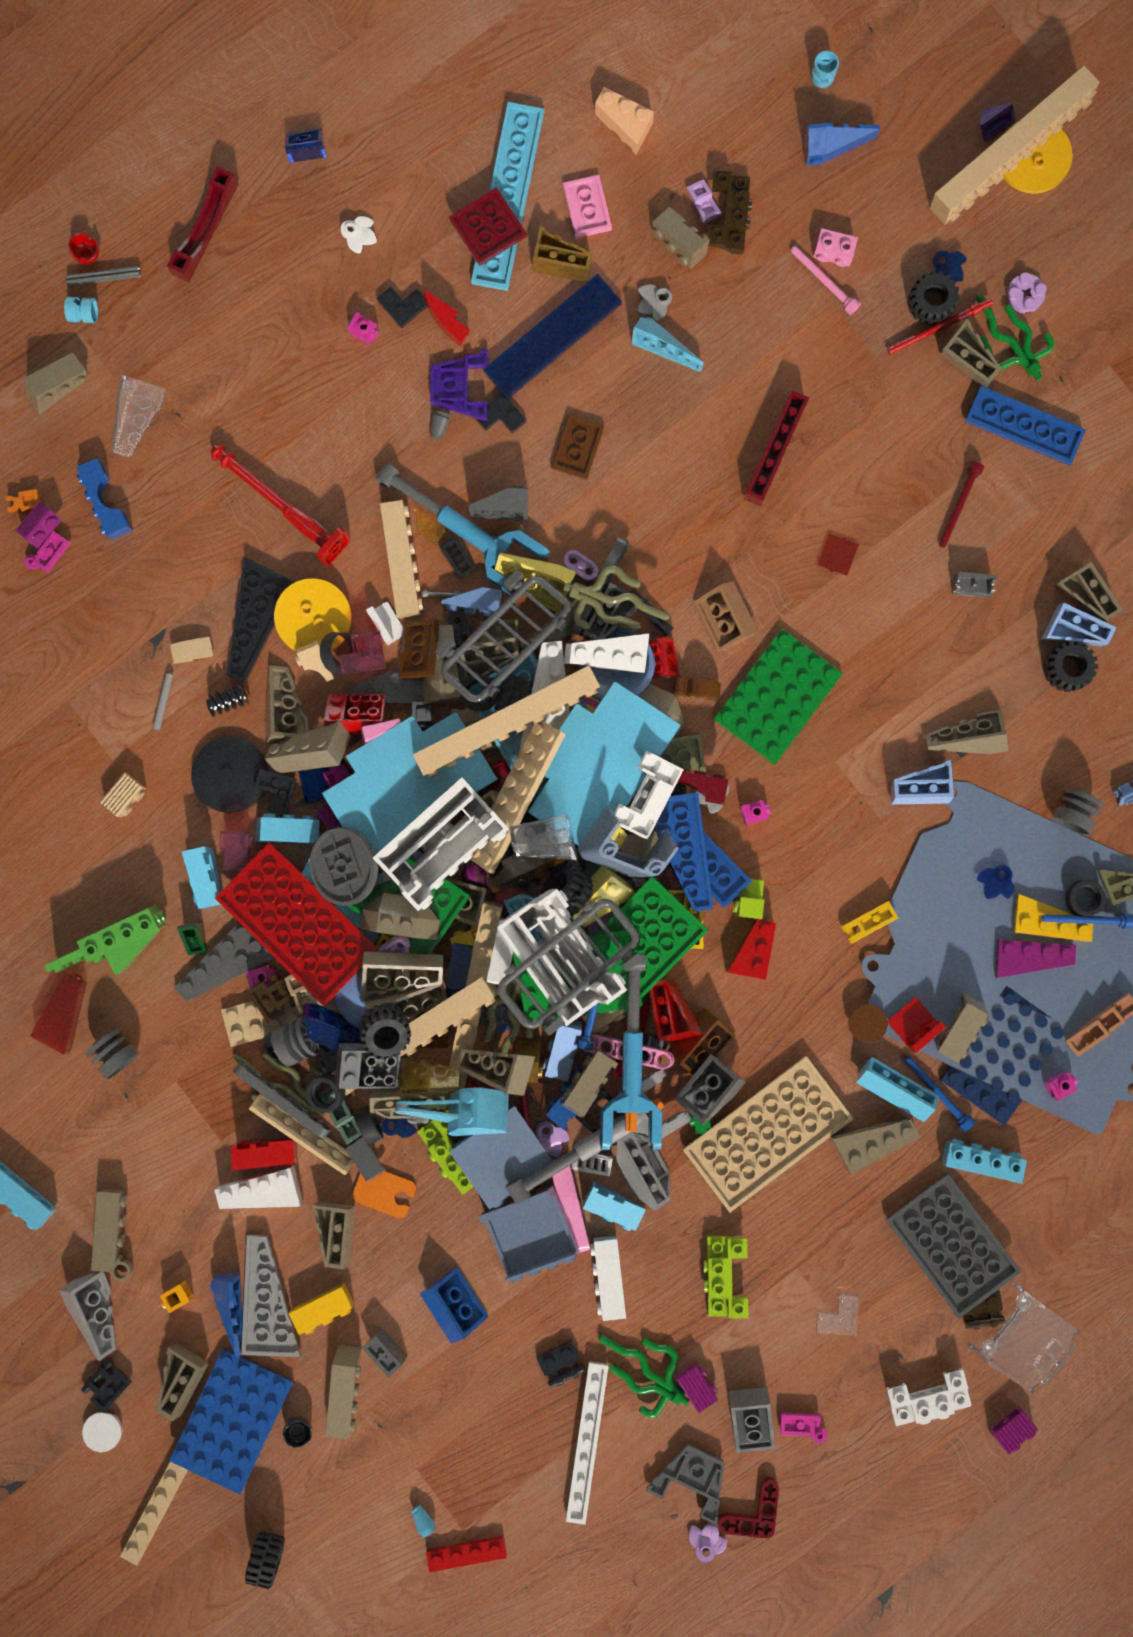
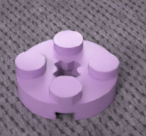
M1022 273L1014 278L1007 288L1008 303L1019 313L1033 312L1043 303L1047 288L1038 277L1029 273ZM1022 290H1028L1030 296L1024 297Z

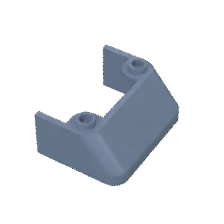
M608 805L579 845V852L582 858L631 878L659 875L679 849L669 831L665 830L644 860L618 850L616 841L611 839V837L619 827L620 822Z

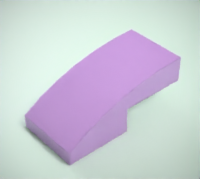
M704 179L687 187L692 203L703 224L721 217V212L714 202L712 192Z

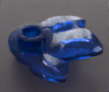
M939 251L933 258L934 271H936V274L942 271L944 276H947V274L951 276V281L954 279L956 282H961L964 277L961 265L967 261V257L959 251L952 253ZM944 258L946 263L940 264L939 259Z
M999 865L995 869L986 868L977 877V881L985 884L984 895L986 899L995 898L1000 894L1009 899L1014 892V884L1011 881L1013 873L1010 867L1006 865ZM1001 871L1005 873L1004 878H1001L999 876V873Z
M385 1118L381 1125L382 1131L386 1135L393 1136L397 1134L402 1138L414 1135L417 1132V1128L409 1123L407 1118ZM393 1122L395 1128L390 1129L388 1123Z

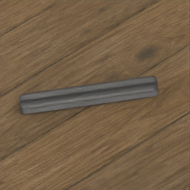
M139 266L73 273L66 275V282L69 286L140 278L141 270Z

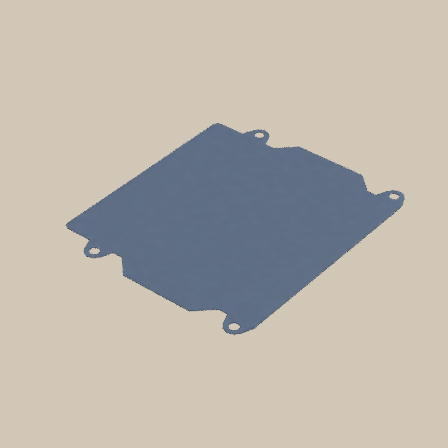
M953 781V788L956 789L957 795L950 803H945L954 813L950 822L920 835L890 901L898 916L897 920L888 924L895 943L890 955L872 954L862 961L864 975L875 986L868 1004L882 1009L888 1020L916 997L935 1020L941 1021L946 1027L955 1015L953 1013L955 1007L959 1009L964 1000L961 997L963 991L985 1003L989 1014L986 1025L993 1027L994 1034L990 1037L984 1036L982 1034L983 1026H981L976 1041L982 1043L983 1049L981 1052L976 1053L972 1051L971 1044L969 1045V1052L966 1057L972 1060L970 1068L965 1069L961 1067L960 1062L957 1063L937 1051L936 1044L942 1032L920 1051L976 1077V1071L979 1068H984L988 1072V1077L982 1081L992 1085L994 1080H1001L1004 1083L1003 1091L1008 1093L1016 1091L1019 1093L1020 1099L1092 1133L1100 1134L1106 1126L1116 1100L1133 1101V1094L1128 1092L1129 1084L1133 1083V1070L1131 1069L1133 1064V1015L1126 1019L1124 1024L1112 1031L1110 1036L1078 1057L1065 1040L1128 992L1133 997V928L1122 929L1118 925L1093 924L1092 942L1014 933L1017 894L1076 915L1070 911L1065 902L1067 889L1074 882L1092 880L1099 883L1104 889L1097 871L1107 870L1133 873V859L969 782ZM1089 887L1079 888L1075 893L1077 906L1082 909L1092 908L1096 903L1095 892ZM1106 895L1104 908L1093 916L1118 917L1123 913L1133 915V898L1111 906ZM997 939L1076 945V964L995 978ZM872 960L876 961L879 966L875 972H871L867 968L868 962ZM1008 986L1050 1017L1033 1010L1031 1015L1027 1017L1022 1016L1019 1012V1008L1022 1005L1017 1003L1007 1005L1004 1003L1003 997H1000V994ZM996 1009L1004 1011L1005 1018L1002 1021H996L993 1018L992 1014ZM1038 1016L1047 1018L1048 1024L1046 1027L1040 1028L1035 1024ZM1011 1021H1018L1020 1023L1021 1029L1018 1032L1009 1030L1008 1025ZM888 1024L885 1035L904 1043ZM1059 1027L1063 1030L1064 1035L1061 1039L1052 1037L1051 1031L1053 1028ZM1027 1032L1036 1034L1037 1040L1035 1043L1030 1044L1025 1041L1024 1036ZM1005 1036L1010 1040V1045L1007 1048H1001L998 1045L1000 1037ZM1044 1043L1050 1044L1053 1047L1052 1053L1049 1055L1043 1054L1040 1050L1041 1045ZM1016 1048H1023L1026 1052L1025 1058L1021 1060L1014 1057V1050ZM994 1052L998 1054L999 1061L996 1064H991L987 1061L989 1053ZM1033 1059L1040 1060L1042 1063L1041 1069L1038 1071L1032 1070L1029 1065L1030 1061ZM1005 1064H1012L1015 1067L1014 1074H1004L1003 1066ZM1063 1071L1068 1072L1069 1075L1073 1074L1078 1082L1075 1085L1078 1090L1063 1097L1060 1101L1053 1100L1043 1082ZM1020 1076H1029L1031 1079L1030 1085L1027 1087L1021 1086L1019 1084ZM1065 1082L1062 1084L1063 1089L1067 1087Z

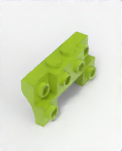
M432 1120L420 1128L417 1133L428 1146V1155L433 1162L437 1161L440 1165L439 1170L445 1178L448 1177L450 1181L452 1180L462 1195L473 1188V1185L449 1152V1147L456 1142L448 1134V1123Z
M706 1235L707 1260H703V1271L707 1273V1280H704L703 1285L704 1292H707L708 1317L748 1318V1297L732 1296V1259L748 1258L747 1237Z

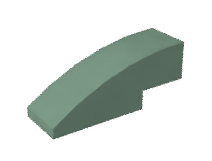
M331 1086L318 1093L322 1102L326 1104H331L335 1100V1093ZM344 1099L340 1106L328 1112L335 1127L339 1129L345 1143L350 1146L363 1136L355 1122L354 1111L347 1100Z

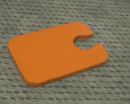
M388 1171L366 1182L360 1173L352 1196L357 1203L396 1218H403L408 1213L410 1206L398 1204L395 1200V1195L398 1192H405L408 1196L414 1197L416 1184L409 1179Z

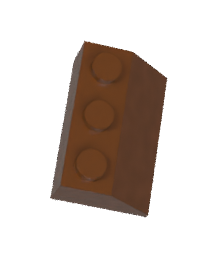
M705 1008L695 1017L703 1034L676 1040L667 1050L692 1075L697 1072L710 1054L719 1056L736 1036Z

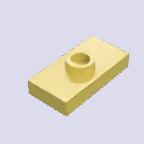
M620 826L611 837V839L616 841L618 850H620L627 837V833Z

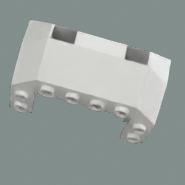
M461 777L379 851L373 859L400 887L404 897L418 911L421 908L424 910L432 903L431 899L433 896L431 890L433 888L438 889L444 883L443 879L448 874L452 876L459 869L457 867L463 861L464 863L469 861L473 857L472 853L477 848L480 850L488 843V838L493 842L496 840L501 841L508 834L506 831L509 828ZM462 810L466 815L453 826L449 820ZM420 847L424 853L411 864L407 858Z
M558 889L548 890L507 917L497 927L521 962L571 923L569 919L571 916L565 909L569 906L566 902L568 899L563 891H558ZM533 928H536L542 937L538 942L529 932ZM575 929L565 938L591 973L604 964L599 957L594 956L592 953L594 949L587 940H583L578 929ZM562 941L549 951L576 986L589 976ZM547 954L534 963L535 967L560 998L573 989L572 987L569 989L559 975L561 972ZM531 967L527 968L526 970L551 1006L557 1002L555 997ZM605 972L561 1008L557 1014L564 1020L565 1026H567L597 1003L608 1005L627 990L624 986L626 983L620 974L616 975V973Z

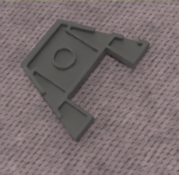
M687 1443L648 1484L646 1491L663 1499L671 1480L707 1497L699 1515L700 1518L716 1525L724 1460Z

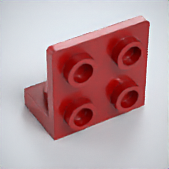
M661 637L648 641L655 657V669L652 679L680 676L674 639Z
M916 997L887 1020L889 1026L910 1051L915 1053L920 1051L946 1028L941 1021L935 1020Z

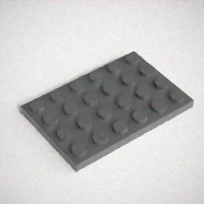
M945 1174L885 1219L958 1319L1021 1273V1270L949 1174Z

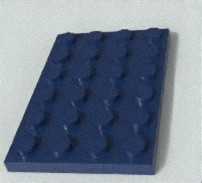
M1008 986L1000 994L1005 1004L1013 1005L1016 1003L1021 1005L1019 1012L1022 1016L1027 1017L1031 1015L1033 1010L1051 1018ZM996 1009L992 1016L996 1021H1002L1005 1018V1013L1000 1009ZM1038 1016L1035 1020V1024L1040 1028H1044L1048 1024V1020L1044 1016ZM1011 1021L1008 1025L1009 1030L1012 1032H1018L1021 1029L1018 1021ZM990 1025L983 1026L982 1034L986 1037L992 1036L994 1034L993 1027ZM1055 1027L1052 1029L1051 1035L1055 1039H1061L1064 1032L1061 1028ZM1027 1032L1024 1039L1027 1043L1033 1044L1036 1042L1037 1036L1033 1032ZM1002 1036L998 1039V1045L1001 1048H1007L1010 1045V1040ZM975 1041L974 1043L972 1042L971 1049L973 1052L979 1053L982 1051L983 1045L981 1042ZM1044 1043L1041 1045L1040 1050L1043 1054L1049 1055L1052 1053L1053 1047L1048 1043ZM1016 1048L1014 1050V1057L1021 1060L1025 1058L1026 1052L1023 1048ZM994 1052L989 1053L987 1061L991 1064H996L999 1061L998 1054ZM969 1057L961 1058V1067L965 1069L970 1068L972 1060ZM1033 1059L1030 1061L1029 1065L1032 1070L1038 1071L1041 1069L1042 1063L1040 1060ZM1005 1064L1003 1066L1004 1074H1014L1015 1067L1012 1064ZM949 1065L940 1081L1005 1126L1022 1101L1019 1093L1016 1091L1009 1093L1003 1091L1004 1083L998 1079L994 1080L992 1085L982 1081L988 1077V1072L984 1068H979L976 1071V1077ZM1027 1075L1020 1076L1019 1084L1023 1087L1029 1086L1031 1083L1030 1077Z

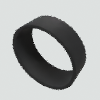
M331 632L324 636L320 644V658L324 667L331 673L341 674L353 669L357 665L359 648L357 642L350 634ZM339 635L346 640L350 649V662L346 669L339 667L332 657V643Z

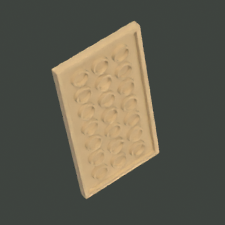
M804 1056L714 1124L707 1132L701 1134L685 1146L683 1151L730 1213L852 1121L853 1117L808 1057Z

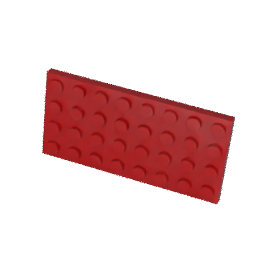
M270 842L215 897L323 1006H326L363 968L364 952H377L379 950L333 903L326 900L316 887Z

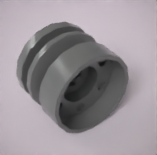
M1066 788L1064 791L1066 797H1061L1060 801L1067 807L1058 806L1052 820L1077 833L1091 835L1096 822L1089 816L1099 817L1100 812L1098 810L1103 809L1104 803L1087 792Z
M307 1016L293 1020L290 1024L277 1027L272 1032L271 1039L274 1051L279 1060L286 1066L297 1064L303 1061L304 1058H311L322 1051V1039L315 1023Z
M119 1028L103 1035L85 1053L88 1058L97 1054L91 1061L92 1064L103 1061L98 1071L105 1080L118 1074L139 1056V1053L132 1044L124 1048L121 1046L127 1039L125 1036L116 1040L122 1034Z

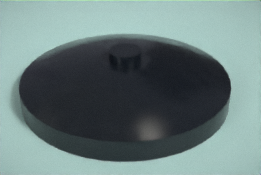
M221 737L206 744L195 757L191 770L192 785L198 798L211 809L223 813L241 812L255 805L263 796L265 790L253 786L258 769L269 771L268 765L261 751L247 740L238 737Z

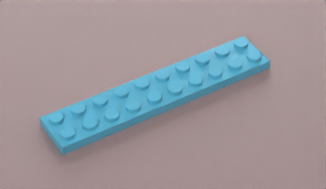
M508 102L490 191L497 187L522 225L545 110L543 108ZM518 243L481 266L475 260L471 284L508 291Z

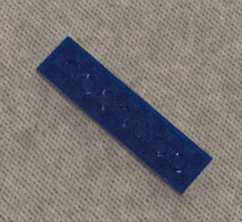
M599 274L595 275L485 367L483 372L507 399H510L621 306L622 301Z

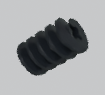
M239 682L237 683V689L230 685L229 692L225 688H222V694L215 690V697L208 693V699L206 700L212 717L216 716V712L221 715L223 709L229 712L230 706L234 710L237 709V703L240 707H244V701L250 704L247 693Z

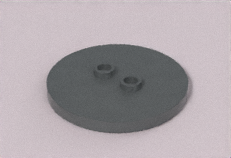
M350 827L332 828L324 832L316 840L312 848L310 873L313 883L318 892L333 904L347 906L359 903L371 893L375 886L378 875V863L373 857L376 853L370 841L361 832Z

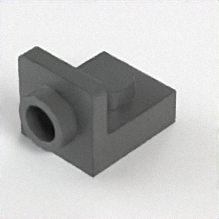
M424 701L412 702V716L422 732L433 726L432 704L424 705Z

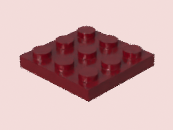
M497 187L449 216V221L479 266L527 237L526 231Z

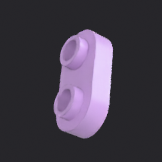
M571 550L565 554L564 565L566 568L575 571L578 577L587 582L597 578L598 567L594 562L576 550ZM574 558L577 560V563L571 564L570 560ZM590 569L592 574L587 575L585 571Z
M397 935L381 945L377 952L408 953L410 941L405 936Z

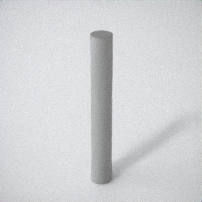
M169 673L165 675L153 729L156 730L161 729L173 675Z

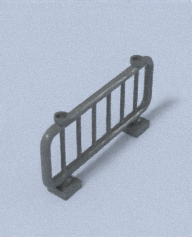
M516 570L504 582L506 591L511 596L459 648H457L451 638H448L436 650L438 657L444 662L441 669L442 676L470 702H482L488 696L492 699L495 698L500 691L497 687L556 628L562 630L567 625L568 621L566 618L571 611L570 601L541 576H533L525 581L522 573ZM533 584L541 585L562 603L564 608L557 617L527 591ZM523 594L528 596L554 619L544 630L514 605ZM510 607L540 632L530 644L500 618ZM496 621L501 623L526 646L517 657L513 656L487 632ZM483 634L513 660L503 671L473 646ZM469 648L499 673L489 685L459 659ZM456 661L485 687L480 694L473 695L449 673V668Z
M601 899L595 904L590 901L582 908L584 913L517 967L511 965L504 971L506 976L499 982L498 994L524 1027L533 1029L544 1023L545 1026L542 1029L550 1036L565 1024L560 1016L554 1017L553 1015L621 959L623 962L619 965L623 971H629L643 959L638 952L631 953L639 941L637 930L612 900ZM608 907L630 934L631 940L623 948L597 916L596 912L601 908ZM591 916L596 919L619 949L608 960L580 926ZM575 929L580 931L604 962L593 973H591L565 940ZM561 941L589 975L577 986L549 952ZM545 954H547L573 988L562 998L557 995L534 965ZM529 967L533 969L557 1000L546 1011L543 1010L517 977ZM514 979L541 1012V1015L535 1020H528L507 994L506 986Z

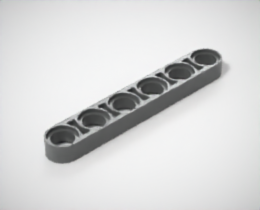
M622 537L617 538L602 569L611 565L619 566L628 548L629 540ZM614 573L607 575L603 586L598 592L605 593ZM586 603L581 619L589 623L595 608ZM574 623L572 633L582 637L585 630Z
M242 1062L236 1065L233 1072L315 1135L324 1139L330 1132V1128L249 1066Z

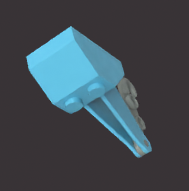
M465 1088L450 1094L449 1100L396 1102L395 1113L403 1114L404 1118H407V1121L411 1124L425 1125L429 1123V1119L448 1123V1134L451 1136L507 1133L509 1094L500 1090L486 1088ZM417 1108H449V1113Z

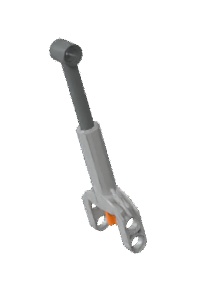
M656 1069L642 1077L643 1093L662 1081L666 1076L664 1069ZM659 1097L652 1101L659 1110L664 1108ZM677 1112L662 1122V1138L688 1123L692 1119L689 1112ZM625 1113L613 1120V1143L631 1133L630 1131H625ZM637 1113V1131L634 1132L649 1136V1113ZM600 1129L575 1143L574 1150L528 1178L522 1180L521 1177H517L510 1181L506 1188L515 1204L526 1200L531 1195L529 1190L579 1159L584 1162L602 1151L600 1149Z

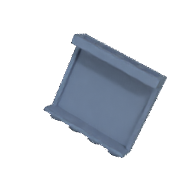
M514 1103L508 1106L507 1133L466 1135L449 1147L450 1154L489 1209L499 1207L504 1202V1199L510 1195L506 1188L510 1181L517 1177H521L524 1180L554 1162Z
M553 1186L531 1193L521 1203L515 1204L514 1200L501 1204L497 1208L493 1207L485 1210L478 1216L481 1224L486 1222L507 1274V1277L504 1279L505 1282L511 1280L513 1283L517 1282L527 1274L534 1276L544 1268L551 1270L561 1262L568 1264L574 1261L580 1252Z

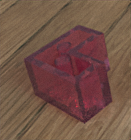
M380 631L352 634L353 653L339 655L342 675L386 669Z
M220 831V851H224V871H241L254 858V856H251V848L254 847V837L251 836L250 832Z

